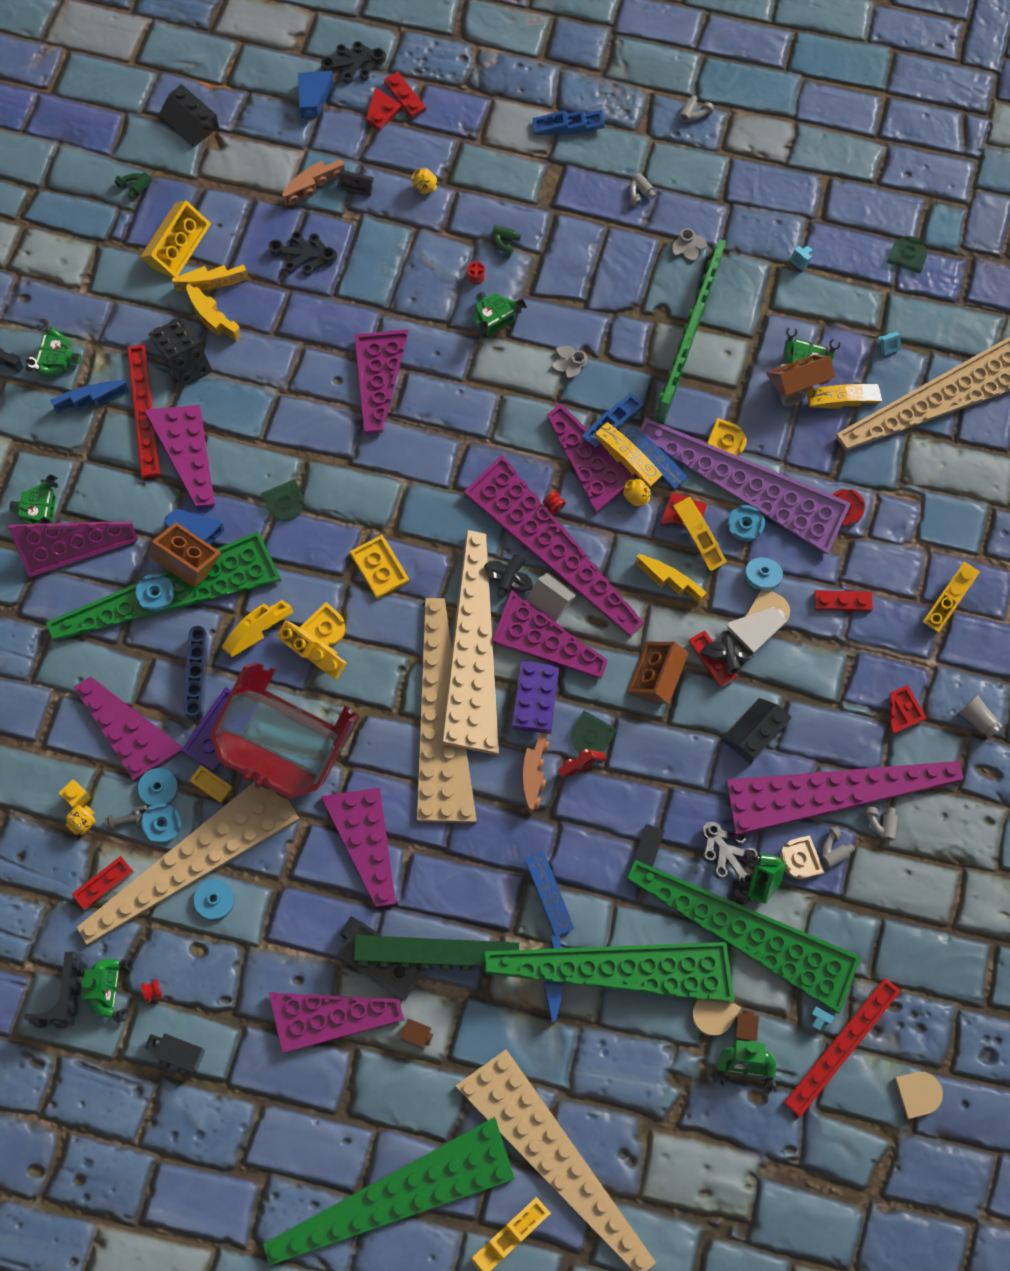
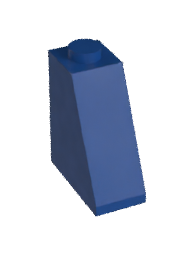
M332 71L298 73L301 118L319 116L333 86Z
M180 509L170 512L163 521L166 530L177 522L209 545L224 531L223 523L220 520Z

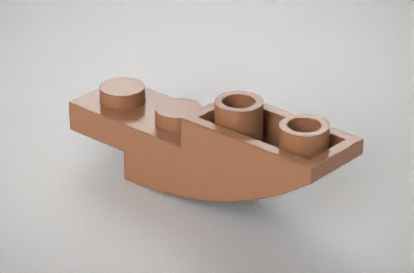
M340 159L326 166L323 161H320L301 172L282 193L285 207L313 196L317 193V186H322L326 182L338 179L340 169L345 170L343 161Z
M539 733L535 750L527 748L524 758L523 795L528 813L532 815L534 809L538 810L541 798L538 795L540 791H544L546 780L543 779L544 772H540L544 764V759H541L543 752L547 753L550 741H547V734Z

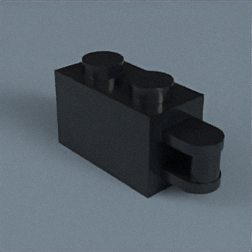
M164 1033L162 1038L150 1034L144 1047L149 1051L155 1052L154 1057L159 1060V1065L170 1068V1065L178 1068L177 1072L189 1076V1073L196 1074L205 1053L203 1048ZM156 1041H159L158 1048H154Z

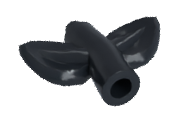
M514 554L507 566L501 561H490L484 565L488 576L495 581H500L497 586L499 589L497 592L498 597L503 598L505 593L510 592L511 587L517 592H527L533 588L531 578L527 574L519 572L525 562L522 556Z
M729 631L722 632L721 642H712L706 645L700 652L711 659L724 660L728 674H738L741 671L738 660L743 662L749 661L753 655L743 644H735L734 637L730 635Z

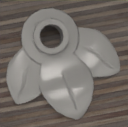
M689 228L683 229L679 233L678 239L672 245V251L675 256L683 254L685 258L691 261L697 259L699 249L707 248L705 239L695 235L694 231Z
M561 346L556 349L560 358L555 361L552 367L558 372H566L567 378H573L587 364L588 358L583 351H575L570 346Z

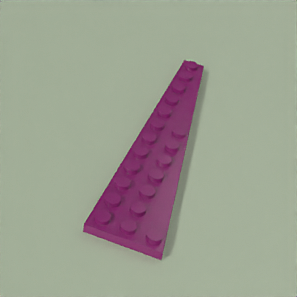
M503 455L464 491V495L630 638L642 627L644 622L623 600L619 592L615 591L608 579L599 572L597 566L588 559L586 553L559 521L552 516L547 507L543 506L537 495L532 493L525 481L521 480Z
M952 761L729 779L726 784L735 837L758 832L760 829L768 827L774 828L785 823H795L797 820L805 818L811 819L820 815L824 816L873 804V802L879 800H890L892 797L906 796L916 791L922 792L931 788L959 783L963 781V774L960 762Z

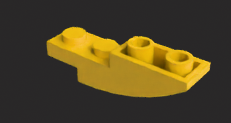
M188 284L186 288L191 305L202 323L216 336L219 337L224 332L235 341H238L241 337L239 325L234 321H229L223 313L218 311L217 303L212 297L205 296L199 288Z
M691 497L675 504L674 508L689 536L694 541L709 571L727 563L715 537Z
M963 562L923 620V623L939 633L980 571Z
M283 600L271 607L263 603L250 612L232 630L222 646L223 651L233 657L240 654L246 648L255 645L264 638L262 631L269 629L275 623L286 619L287 616L294 613L292 607Z
M285 620L276 635L278 639L297 654L309 659L333 679L338 680L348 664L337 656L338 653L328 645L289 621Z

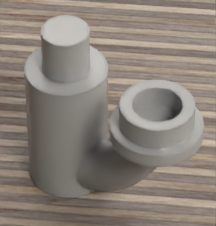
M692 95L691 98L686 100L679 114V119L683 122L697 120L706 114H712L714 106L712 103L706 102L702 105L701 111L694 113L698 105L696 102L698 97Z
M641 173L633 177L629 188L631 198L629 204L631 206L637 207L642 202L641 196L639 194L636 195V188L651 200L656 197V194L653 192V186Z
M866 807L864 815L868 816L874 831L881 836V839L894 841L898 816L895 815L896 809L888 807L887 814H884L883 826L881 827L876 819L879 815L878 809Z
M837 826L829 828L830 834L823 846L822 859L828 868L849 858L850 853L855 851L853 844L841 845L831 850L833 841H839L842 837V833Z

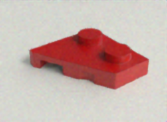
M375 88L366 118L367 123L381 131L402 110V105Z
M672 492L660 526L674 523L683 525L674 505L688 497ZM692 499L703 517L707 504Z
M908 685L889 694L892 735L926 720L924 712Z
M586 749L578 754L579 757L576 759L565 761L558 771L562 777H570L590 768V764L596 760L605 761L606 757L603 752Z

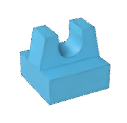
M798 246L794 249L789 261L801 271H804L812 258L810 254L813 250L809 246L803 249Z
M897 331L878 337V343L884 355L901 350L900 334Z
M816 1006L811 1011V1014L816 1016L811 1026L818 1030L822 1028L824 1022L831 1024L834 1016Z

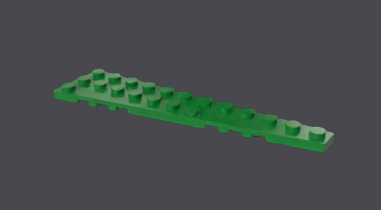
M719 239L718 244L713 246L711 252L713 258L708 260L706 267L708 272L703 275L701 281L703 286L702 289L699 288L696 299H698L697 303H694L690 310L688 322L685 324L683 336L678 345L677 354H675L672 369L669 371L667 383L658 400L655 420H658L657 423L665 425L724 252L725 240Z
M257 531L218 548L217 550L221 552L220 557L207 577L195 587H192L169 570L160 573L172 582L174 588V599L163 610L148 611L142 608L135 595L138 584L136 583L46 622L52 639L57 641L281 582V577ZM154 592L152 595L156 596L159 592Z
M634 861L627 878L628 881L829 1009L840 1014L861 956L642 862Z
M726 942L484 952L485 973L491 975L730 1004L735 1002Z
M495 1116L364 1187L353 1195L344 1198L333 1206L324 1209L313 1217L264 1242L263 1246L269 1265L514 1180L515 1178Z

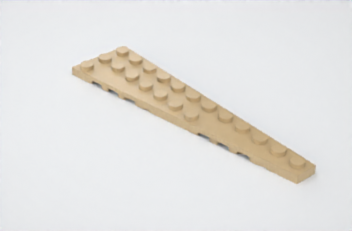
M1010 337L836 434L837 440L847 451L1010 392Z
M468 530L465 536L441 744L497 755L499 753L489 577L484 569V565L488 562L486 534Z
M426 598L417 822L477 823L467 750L441 744L452 654L445 598Z
M254 781L82 922L77 928L87 945L94 943L299 821L300 819L288 799L278 796L276 794L277 791L271 788L267 790L262 787L259 789L254 787L256 782Z
M507 1049L455 1086L487 1120L495 1116L500 1134L507 1139L524 1159L633 1271H647L656 1264Z

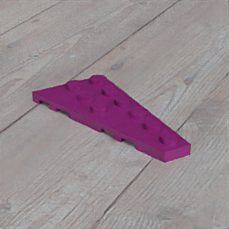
M409 329L355 334L364 434L383 433Z
M561 403L547 414V419L597 514L624 491L625 484L629 480H634L637 477L632 475L621 461L617 463L602 444L595 449L583 439L582 435L588 429Z
M200 405L144 410L172 466L176 469L179 479L184 484L195 509L214 507L215 503Z
M132 521L8 525L29 577L138 541Z
M511 590L492 640L493 644L600 680L602 679L608 662L607 659L592 648L581 643L577 637L570 635L563 627L544 613L537 611L530 603L522 600Z
M91 676L74 686L134 782L140 779L147 771L158 768L182 753L183 747Z
M380 788L321 796L375 907L396 905Z
M269 992L283 1054L404 1021L399 999Z

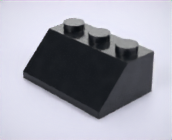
M182 84L168 94L159 113V117L192 147L197 146L219 128L217 114Z
M759 698L721 740L752 765L789 724L792 716L779 705Z

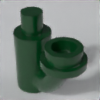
M132 173L123 177L116 176L114 182L119 188L127 186L126 182L135 180L129 187L130 191L127 193L132 199L135 195L139 196L152 182V178L147 173Z
M494 225L492 237L495 244L505 252V257H511L514 246H511L509 243L506 246L502 240L513 242V240L520 241L521 234L515 233L513 229Z

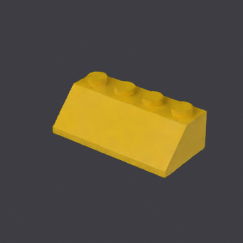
M188 201L176 202L140 258L152 269L175 278L182 271L211 223Z

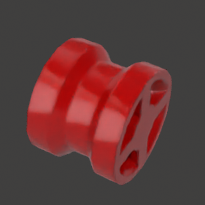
M477 261L468 265L467 278L472 284L482 283L485 279V266Z
M553 491L546 496L543 504L550 508L552 514H556L564 508L566 501L559 497L557 491Z
M154 979L148 984H141L146 1003H150L156 998H163L158 979Z

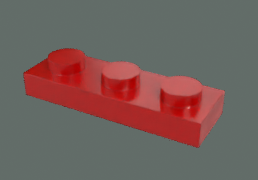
M399 72L384 79L386 87L402 105L411 119L426 112V106Z
M815 590L814 607L816 611L872 612V592Z
M705 630L689 639V644L719 688L737 678L736 674H728L724 660L711 659L700 652L706 645L713 642Z
M119 856L73 892L72 895L86 911L132 875L134 871L122 856Z

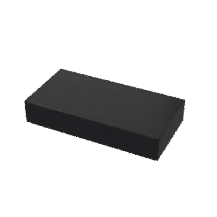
M646 824L634 861L637 860L653 867L665 830Z

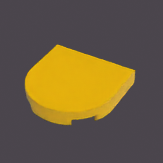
M717 418L708 444L739 456L744 451L747 443L744 432L738 425Z
M327 602L300 626L301 629L310 633L329 647L338 644L343 639L346 631L344 619Z

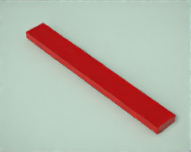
M146 345L129 346L127 351L142 479L161 477L156 432H154L149 419L144 413L146 409H153Z
M884 978L784 1101L783 1104L797 1117H801L901 991L890 981Z

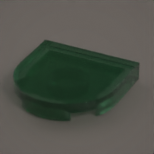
M906 236L895 241L887 263L921 274L928 251L921 239L914 236Z
M295 479L261 493L269 513L277 520H293L304 509L303 494Z
M584 710L572 729L571 741L579 753L586 749L604 752L618 729Z

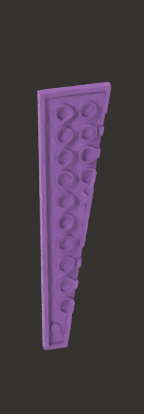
M645 418L640 432L648 437L664 453L747 505L757 508L760 513L827 555L829 554L851 505L850 502Z

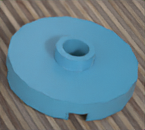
M742 505L731 511L727 520V527L734 538L750 542L756 540L762 534L765 527V519L757 508L750 505Z
M755 558L748 563L745 569L747 583L755 589H762V591L774 590L780 585L783 578V571L780 565L769 558Z
M150 574L142 578V581L137 584L135 595L142 608L148 611H160L171 604L174 599V588L172 582L165 576ZM154 592H159L156 596L152 595Z
M151 769L140 778L138 793L142 801L148 806L156 803L170 804L178 793L177 780L166 769ZM160 784V789L155 790V785Z
M156 803L150 806L144 812L141 819V829L144 835L150 841L156 843H166L173 840L181 828V817L178 811L166 803ZM163 820L165 825L159 827L157 821Z
M218 879L202 883L196 889L194 895V906L197 912L203 918L209 920L226 917L232 911L235 903L231 887ZM212 896H217L215 902L210 901Z

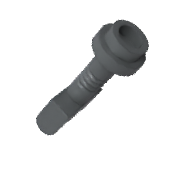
M148 806L134 807L135 814L113 818L112 815H108V817L104 818L106 830L111 829L113 831L115 830L114 826L133 822L137 823V828H141V819L144 814H141V812L146 811Z

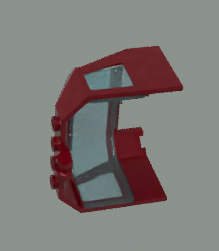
M257 662L245 665L210 733L218 761L223 763L224 768L240 772L244 782L248 783L254 779L256 780L254 787L258 789L262 787L267 790L271 788L277 791L276 794L284 799L288 797L294 798L318 790L328 778L360 715L356 712L349 713L350 708L345 705L336 724L333 725L267 691L266 689L276 669L270 667L269 671L263 669L264 665Z

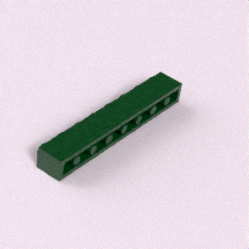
M355 935L353 962H358L357 966H370V963H378V967H391V964H399V968H411V965H419L420 969H432V966H440L441 970H452L453 966L460 967L462 971H472L473 967L481 968L480 971L485 972V951L519 950V943Z

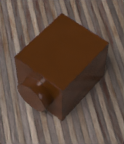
M744 1010L738 1013L735 1018L734 1041L756 1042L759 1016L754 1015L752 1011Z
M408 1018L400 1039L405 1043L424 1050L426 1045L430 1046L434 1034L431 1033V1027Z

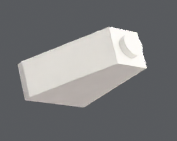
M775 607L731 621L727 624L726 628L754 654L787 623L785 619L787 616L781 609L777 610Z

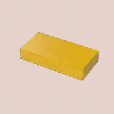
M202 765L189 780L190 783L220 804L223 803L233 790L230 784Z

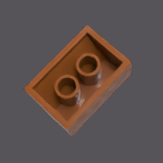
M817 354L766 372L777 392L781 395H786V397L794 396L800 390H811L813 385L827 384L830 382V379L835 378L830 356Z
M175 522L152 541L149 557L192 587H195L207 577L220 557L221 552Z
M647 641L627 692L653 703L669 704L688 652L676 642Z

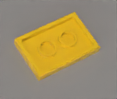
M383 535L349 551L350 556L376 599L410 582Z

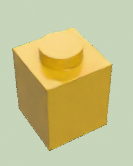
M74 779L59 792L63 800L72 808L78 805L83 807L91 799L89 794Z

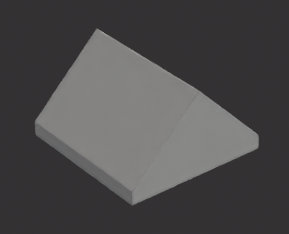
M548 572L537 579L526 601L539 612L544 613L550 619L557 622L579 594Z

